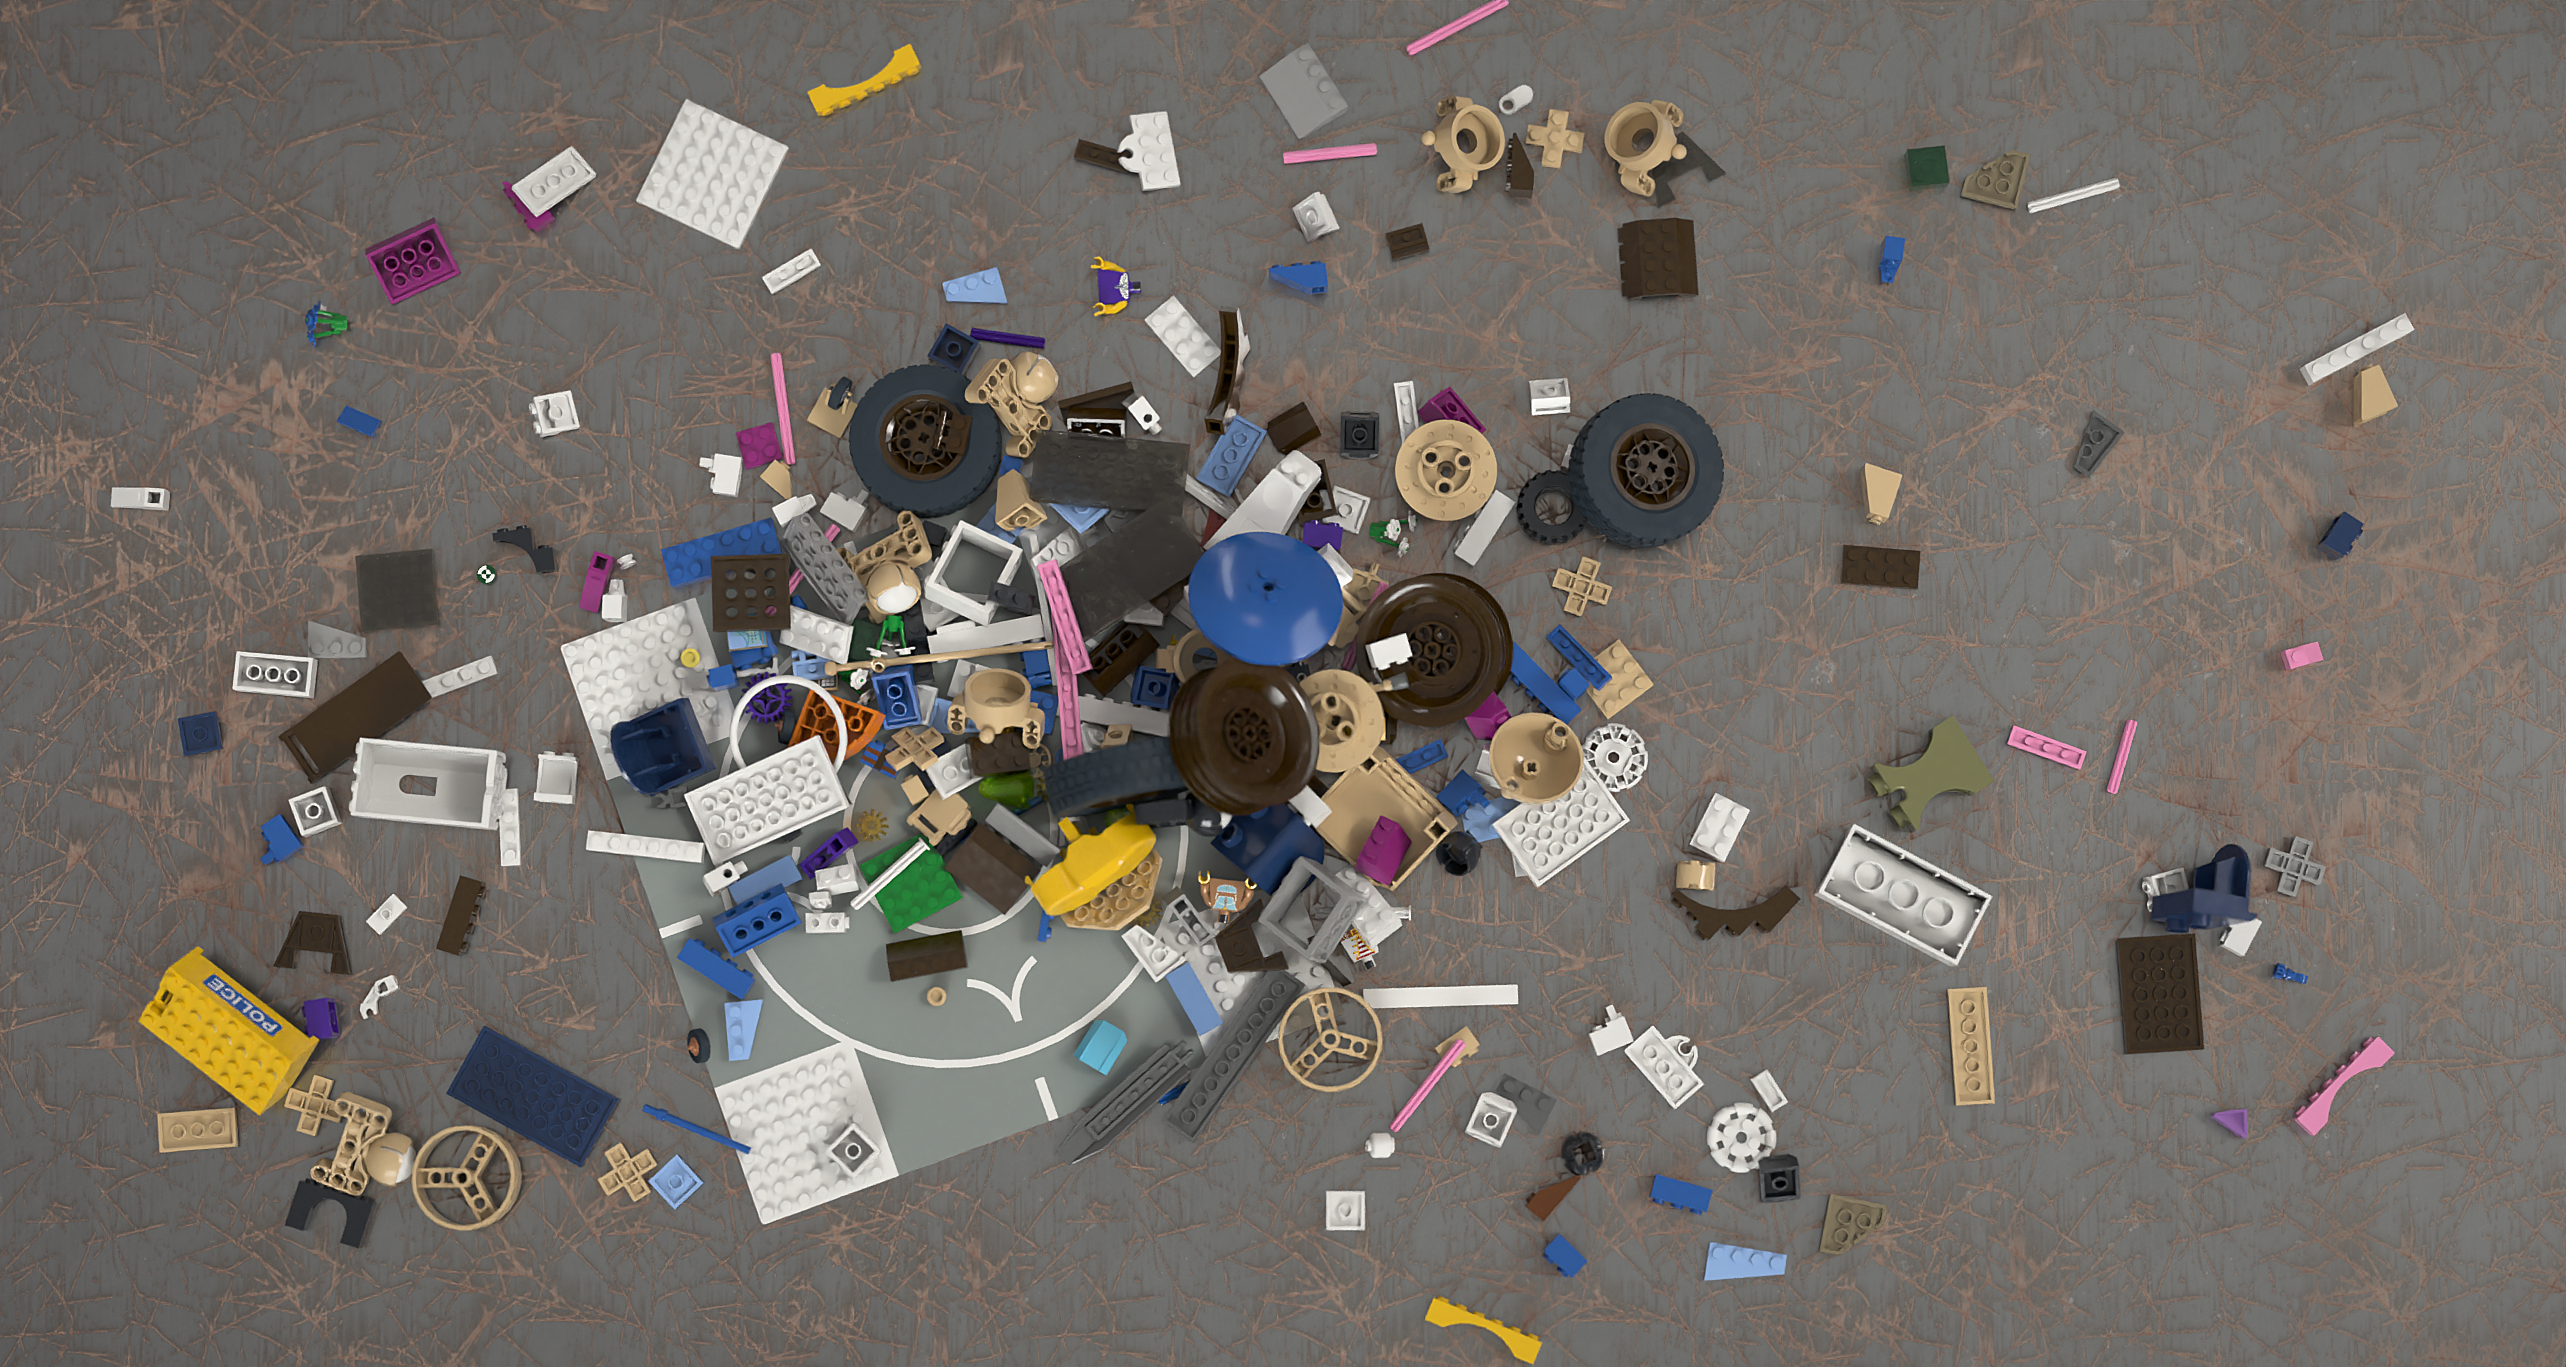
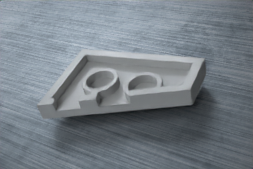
M308 620V658H367L366 638Z

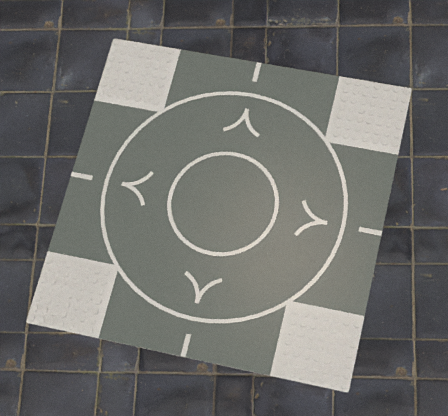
M1136 440L1126 442L1125 454L1095 453L1064 464L1085 485L1088 476L1098 474L1108 485L1114 481L1129 493L1143 478L1156 496ZM1037 475L1025 478L1029 486V482ZM1093 479L1090 482V487L1097 488L1100 485L1098 479ZM1031 486V490L1048 518L1033 529H1026L1012 544L1023 549L1021 564L1009 586L1029 591L1028 594L1036 596L1031 615L1019 614L1005 610V606L999 604L989 624L1041 614L1036 576L1029 562L1033 558L1029 535L1036 534L1038 536L1041 551L1071 525ZM997 489L978 496V499L972 504L969 503L966 508L958 510L956 513L946 514L944 517L938 518L918 517L922 524L924 520L946 527L948 530L941 548L930 546L933 563L937 557L941 558L943 553L941 551L946 541H950V533L953 526H958L960 520L976 527L988 513L989 509L997 502ZM1106 493L1103 496L1105 502H1110L1113 499V494ZM1108 512L1094 524L1113 564L1134 537L1128 531L1114 537L1104 523V519L1110 514ZM1140 524L1132 527L1131 529H1137L1140 526ZM895 525L834 548L845 547L853 555H856L863 549L888 537L891 533H895L896 529L900 530L899 525ZM961 539L942 578L950 590L985 606L991 582L998 581L1008 560ZM794 562L789 563V578L798 568ZM1074 565L1061 569L1062 576H1067L1068 571ZM1108 569L1102 571L1101 583L1095 589L1096 592L1100 595L1106 591L1126 613L1127 603L1120 601L1114 595L1111 585H1115L1118 588H1123L1126 584L1121 580H1114V575ZM770 570L765 572L764 575L767 578H772L775 576V572ZM804 576L791 593L790 604H794L792 599L798 594L807 605V611L838 621ZM1069 586L1071 602L1079 601V605L1083 606L1089 601L1085 594L1076 593ZM771 588L768 597L775 595V589ZM729 589L726 592V596L729 598H734L737 595V591L734 589ZM712 591L561 646L563 657L626 835L704 843L689 806L671 809L670 804H667L665 808H657V805L663 803V798L651 797L650 794H640L626 781L619 770L611 748L610 732L615 723L630 721L679 698H689L690 702L701 698L710 713L698 719V723L716 769L675 788L687 786L688 792H691L740 770L731 751L730 724L734 710L741 696L745 694L742 692V689H749L745 683L747 681L752 683L750 679L752 676L738 677L739 687L719 692L708 684L706 675H709V669L729 664L734 666L728 649L727 633L713 632ZM1048 600L1049 612H1050V618H1051V624H1052L1051 606H1050V603H1049V600ZM861 606L851 624L853 632L847 663L850 661H869L873 658L870 655L871 651L866 649L867 647L876 648L883 624L879 626L876 622L872 623L867 615L870 613L867 606ZM729 608L726 613L728 616L737 615L738 611L735 608ZM1084 610V617H1081V625H1085L1086 636H1082L1087 648V653L1089 654L1124 622V619L1096 636ZM899 612L898 616H901V621L904 622L903 612ZM1171 613L1168 617H1164L1163 627L1143 625L1160 644L1157 649H1167V645L1170 646L1172 635H1175V641H1179L1184 634L1192 630ZM961 615L946 625L971 619ZM975 622L976 627L983 626L982 624ZM904 624V634H905L906 648H910V647H909V644H908V641H907L906 630H905V624ZM926 626L928 636L937 635V630L931 633ZM898 628V632L893 631L892 638L898 639L900 646H895L894 648H886L882 644L879 651L887 653V656H884L886 659L907 657L899 655V651L894 652L896 649H902L900 629ZM781 630L765 631L771 633L774 646H777L779 652L773 656L778 659V676L793 675L792 662L800 661V658L792 659L791 651L799 649L779 642ZM885 631L883 638L888 637L889 631ZM692 648L700 654V662L696 667L688 668L682 664L680 656L685 649ZM1156 650L1139 666L1155 668ZM1019 652L961 659L991 669L1011 670L1022 676V669H1026L1025 662L1020 660ZM1193 655L1192 663L1196 664L1201 662V660L1209 658ZM817 656L806 657V660L817 659ZM773 658L770 659L769 663L763 665L756 663L751 666L752 668L766 669V667H770L772 669ZM951 659L942 663L932 661L935 682L923 685L938 688L937 697L953 701L954 698L947 696L959 659ZM1138 667L1105 697L1081 673L1077 674L1078 696L1084 697V694L1096 696L1095 699L1103 701V698L1114 699V703L1122 704V701L1131 703L1130 694L1134 675ZM838 675L839 691H830L828 693L857 704L860 695L846 682L841 680V676ZM817 679V680H811V681L815 682L816 684H818V679ZM866 679V683L861 686L860 690L863 693H866L869 689L874 690L872 679L870 681ZM789 683L785 686V689H792L791 692L787 693V696H793V699L787 700V702L792 704V707L785 706V708L794 711L796 727L810 689L799 684ZM1053 684L1033 689V691L1058 696V687H1053ZM775 686L773 693L781 695L779 689ZM874 690L870 703L863 706L880 712ZM766 693V695L758 698L766 699L767 703H769L768 700L775 697L768 696ZM753 701L756 708L764 712L762 704L758 701ZM774 701L772 703L770 713H774L779 708L781 701ZM700 702L691 703L696 716L704 712ZM1133 704V707L1141 708V705ZM748 706L742 711L737 729L739 751L746 766H750L788 748V745L778 742V728L775 727V723L778 724L781 719L777 717V722L773 723L770 718V722L765 724L763 718L762 722L759 723L757 722L758 716L751 719L752 711L748 714L745 713L749 709ZM1152 708V711L1159 712L1160 709ZM1056 717L1052 736L1044 734L1040 742L1049 749L1052 756V764L1056 763V752L1063 749L1060 717ZM882 723L871 741L875 743L878 740L886 744L885 748L890 751L893 748L897 749L899 747L893 742L891 736L905 727L885 730ZM922 724L906 726L916 736L928 730V726ZM1100 725L1106 731L1108 730L1107 726ZM1020 728L1014 729V732L1023 731V729ZM963 732L960 735L953 733L940 734L943 738L946 737L951 750H954L965 744L969 737L979 736L980 732ZM1133 732L1134 742L1159 738L1158 736ZM867 745L855 755L844 760L836 774L853 804L837 814L833 813L801 827L800 829L803 834L788 844L783 841L782 837H779L717 865L713 864L707 847L704 864L633 856L693 1029H703L709 1038L711 1053L709 1060L705 1063L732 1140L751 1147L749 1155L738 1150L736 1152L762 1224L776 1221L1098 1104L1164 1044L1173 1049L1181 1040H1185L1186 1045L1176 1054L1181 1058L1187 1050L1192 1048L1195 1052L1184 1063L1190 1070L1201 1066L1268 972L1229 974L1214 937L1260 898L1264 907H1267L1272 896L1256 885L1253 898L1245 909L1239 910L1238 913L1230 912L1229 923L1218 922L1219 911L1211 910V907L1207 906L1200 892L1198 872H1201L1202 877H1206L1207 871H1209L1210 878L1246 882L1247 875L1210 844L1216 836L1204 837L1198 835L1187 825L1151 829L1156 835L1154 848L1163 859L1149 909L1118 931L1068 927L1060 915H1054V919H1050L1049 927H1052L1051 938L1047 939L1046 942L1038 941L1043 908L1032 894V887L1030 885L1006 915H1004L951 874L963 899L894 934L875 895L858 910H855L850 902L869 886L859 865L922 833L914 825H909L907 818L925 800L913 806L901 784L904 783L903 779L912 774L914 777L918 775L923 784L924 782L913 761L901 768L896 780L861 763L860 759ZM1039 746L1036 753L1040 755L1044 749ZM1028 748L1029 754L1033 752V749ZM1048 755L1041 757L1043 762L1049 761ZM1041 764L1038 768L1043 772L1046 766ZM1031 768L1030 775H1036V768ZM1019 773L984 777L956 794L959 793L971 806L969 811L972 814V818L977 821V825L981 822L985 826L988 824L985 822L986 818L999 802L1011 811L1047 791L1044 776L1029 778ZM933 785L926 789L931 795L936 787ZM1191 790L1149 803L1184 800ZM668 791L661 794L668 795ZM1049 799L1018 815L1023 821L1057 845L1060 850L1065 848L1068 851L1069 843L1067 841L1066 846H1059L1060 826L1058 823L1061 818L1053 816ZM1128 808L1104 813L1084 815L1083 817L1086 818L1089 829L1094 826L1099 834H1102L1105 829L1118 820L1130 815L1131 812ZM921 815L919 820L935 834L937 830ZM848 827L859 843L827 868L853 863L857 873L859 890L831 895L832 907L825 910L813 909L809 901V893H813L818 889L816 876L810 880L799 864L835 833ZM999 831L995 832L998 837L1001 838L1003 836ZM961 841L942 856L946 865L962 846ZM1013 842L1009 844L1012 848L1018 851L1017 848L1019 846H1017ZM1059 853L1047 867L1043 865L1040 868L1032 862L1041 869L1032 881L1033 883L1052 867L1064 861ZM1027 854L1026 856H1024V857L1027 858L1030 862H1032V860L1034 859V858H1033L1031 855H1029V854ZM791 855L803 880L787 887L785 890L794 904L802 923L732 958L715 928L713 917L737 906L729 888L712 897L703 882V876L728 862L735 865L743 861L748 871L739 875L740 880ZM729 873L723 874L726 878L731 877ZM1176 886L1179 887L1215 934L1202 946L1196 943L1162 898ZM1297 896L1280 924L1308 945L1307 938L1316 934L1303 898L1298 901ZM806 913H846V917L850 918V928L846 929V933H806ZM1257 921L1251 924L1263 957L1265 958L1282 951L1289 970L1286 971L1306 984L1295 1001L1311 990L1335 987L1330 973L1320 962L1305 958L1261 922ZM1135 925H1138L1187 960L1174 970L1188 962L1190 963L1223 1023L1199 1036L1166 976L1156 983L1121 936ZM962 930L969 968L891 982L886 944ZM689 938L693 940L695 938L700 939L706 943L704 947L708 950L714 948L722 954L720 956L722 959L727 961L729 958L738 964L736 968L743 971L746 969L754 974L752 978L756 982L744 1000L677 958ZM933 987H940L946 992V1001L941 1006H933L927 1000V993ZM1328 993L1334 1017L1342 1015L1343 1008L1337 993ZM1310 998L1304 1000L1293 1010L1285 1025L1283 1036L1316 1024ZM763 999L750 1059L729 1061L724 1003ZM1321 1006L1318 1008L1317 1013L1319 1016L1325 1017L1328 1015L1329 1010L1327 1007ZM1105 1020L1124 1031L1128 1040L1107 1076L1073 1056L1094 1021ZM1281 1021L1266 1042L1278 1038ZM853 1123L883 1150L855 1179L826 1152Z

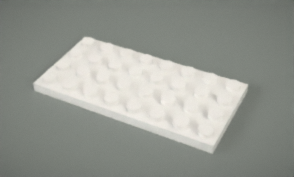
M820 735L684 794L714 865L850 807Z

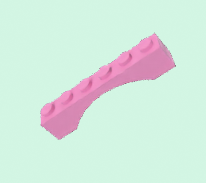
M2378 1036L2369 1037L2362 1044L2364 1047L2360 1051H2355L2349 1057L2351 1061L2346 1066L2344 1064L2336 1070L2337 1075L2333 1079L2329 1078L2322 1085L2324 1088L2319 1093L2315 1092L2309 1098L2311 1102L2306 1107L2303 1105L2296 1111L2295 1114L2297 1116L2294 1120L2309 1135L2314 1136L2328 1122L2331 1102L2345 1081L2360 1071L2382 1067L2395 1053Z

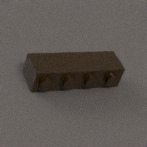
M460 875L436 949L457 956H462V953H466L468 948V942L466 941L468 935H471L474 929L472 922L474 916L477 917L479 914L480 905L478 904L480 898H483L486 893L484 882Z

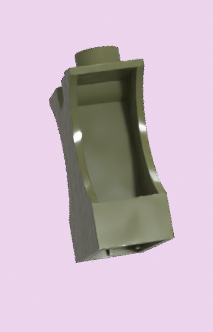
M1953 716L1928 731V741L1925 750L1914 763L1903 767H1890L1876 763L1870 767L1874 774L1867 778L1870 786L1879 798L1885 794L1889 795L1894 791L1901 793V800L1894 804L1895 807L1890 809L1888 813L1899 830L1908 826L1911 832L1920 828L1922 811L1929 800L1935 795L1942 792L1955 791L1971 796L1994 782L1991 774Z

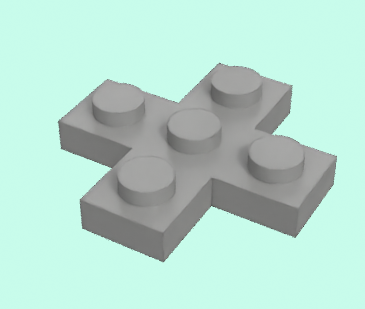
M2294 836L2289 853L2269 848L2264 867L2282 873L2276 891L2296 897L2301 880L2316 885L2321 884L2326 867L2308 861L2314 842Z

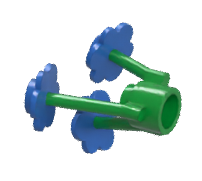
M318 301V305H314L305 316V324L308 325L309 330L307 331L306 338L309 343L313 342L314 347H316L315 338L331 334H341V331H346L347 316H342L341 313L320 310L321 301ZM322 314L331 317L330 319L317 318V315ZM316 323H330V328L333 330L314 334L312 329H315Z

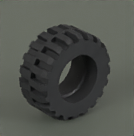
M1562 470L1539 472L1529 479L1520 491L1516 506L1518 521L1521 523L1522 529L1530 535L1529 537L1539 540L1540 543H1550V545L1566 543L1568 540L1574 539L1583 530L1587 522V518L1583 517L1579 511L1580 507H1577L1574 501L1575 496L1571 492L1568 472L1567 474L1563 473ZM1558 490L1569 498L1571 513L1566 521L1558 525H1549L1539 519L1535 510V504L1543 492Z

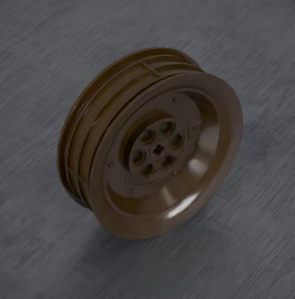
M1429 573L1409 578L1390 586L1368 607L1357 633L1356 661L1360 677L1368 684L1372 682L1375 685L1405 672L1409 682L1408 688L1387 692L1383 690L1376 692L1379 697L1383 710L1405 723L1416 726L1438 727L1465 719L1475 712L1493 691L1498 696L1507 682L1513 663V635L1502 607L1481 585L1456 574ZM1424 627L1429 629V637L1424 636ZM1442 629L1448 631L1447 639L1442 636ZM1406 633L1412 656L1407 657L1408 661L1397 664L1396 661L1389 663L1390 667L1379 670L1378 667L1372 668L1365 645ZM1414 643L1419 645L1420 650L1418 653L1413 650ZM1433 646H1436L1435 650L1437 651V653H1433ZM1451 646H1454L1456 648V656H1453L1450 653ZM1423 660L1426 661L1428 664L1427 670H1424L1421 667V662ZM1441 662L1447 666L1445 672L1440 669Z
M1237 657L1223 662L1218 667L1207 668L1192 675L1179 688L1171 705L1168 720V737L1174 763L1181 778L1192 793L1214 810L1237 816L1253 814L1268 806H1275L1292 800L1306 788L1313 777L1320 750L1317 719L1313 707L1300 684L1281 666L1254 664L1240 660Z

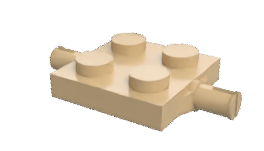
M1372 562L1369 572H1362L1353 568V578L1347 583V591L1362 606L1365 605L1367 608L1379 582H1385L1389 585V582L1380 579L1376 575L1380 566L1376 562ZM1343 597V605L1353 611L1352 614L1354 615L1356 610Z

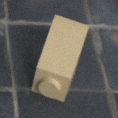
M774 460L760 477L784 499L789 500L793 498L792 474L788 471L790 467L782 460L780 462Z

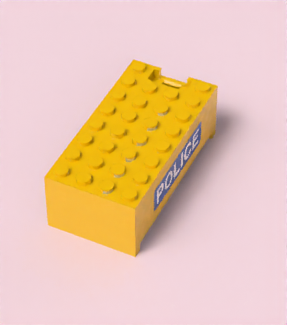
M197 946L168 968L159 984L158 992L154 999L148 1003L138 1022L260 1116L288 1093L318 1044L319 1039L314 1035L311 1038L304 1035L201 954L204 950Z

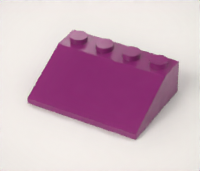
M435 217L365 249V255L391 305L461 273Z

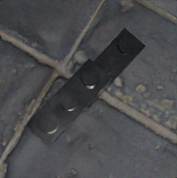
M919 596L918 601L912 607L903 611L907 641L910 648L915 647V649L911 650V656L930 654L927 628ZM932 662L912 664L916 685L935 682Z

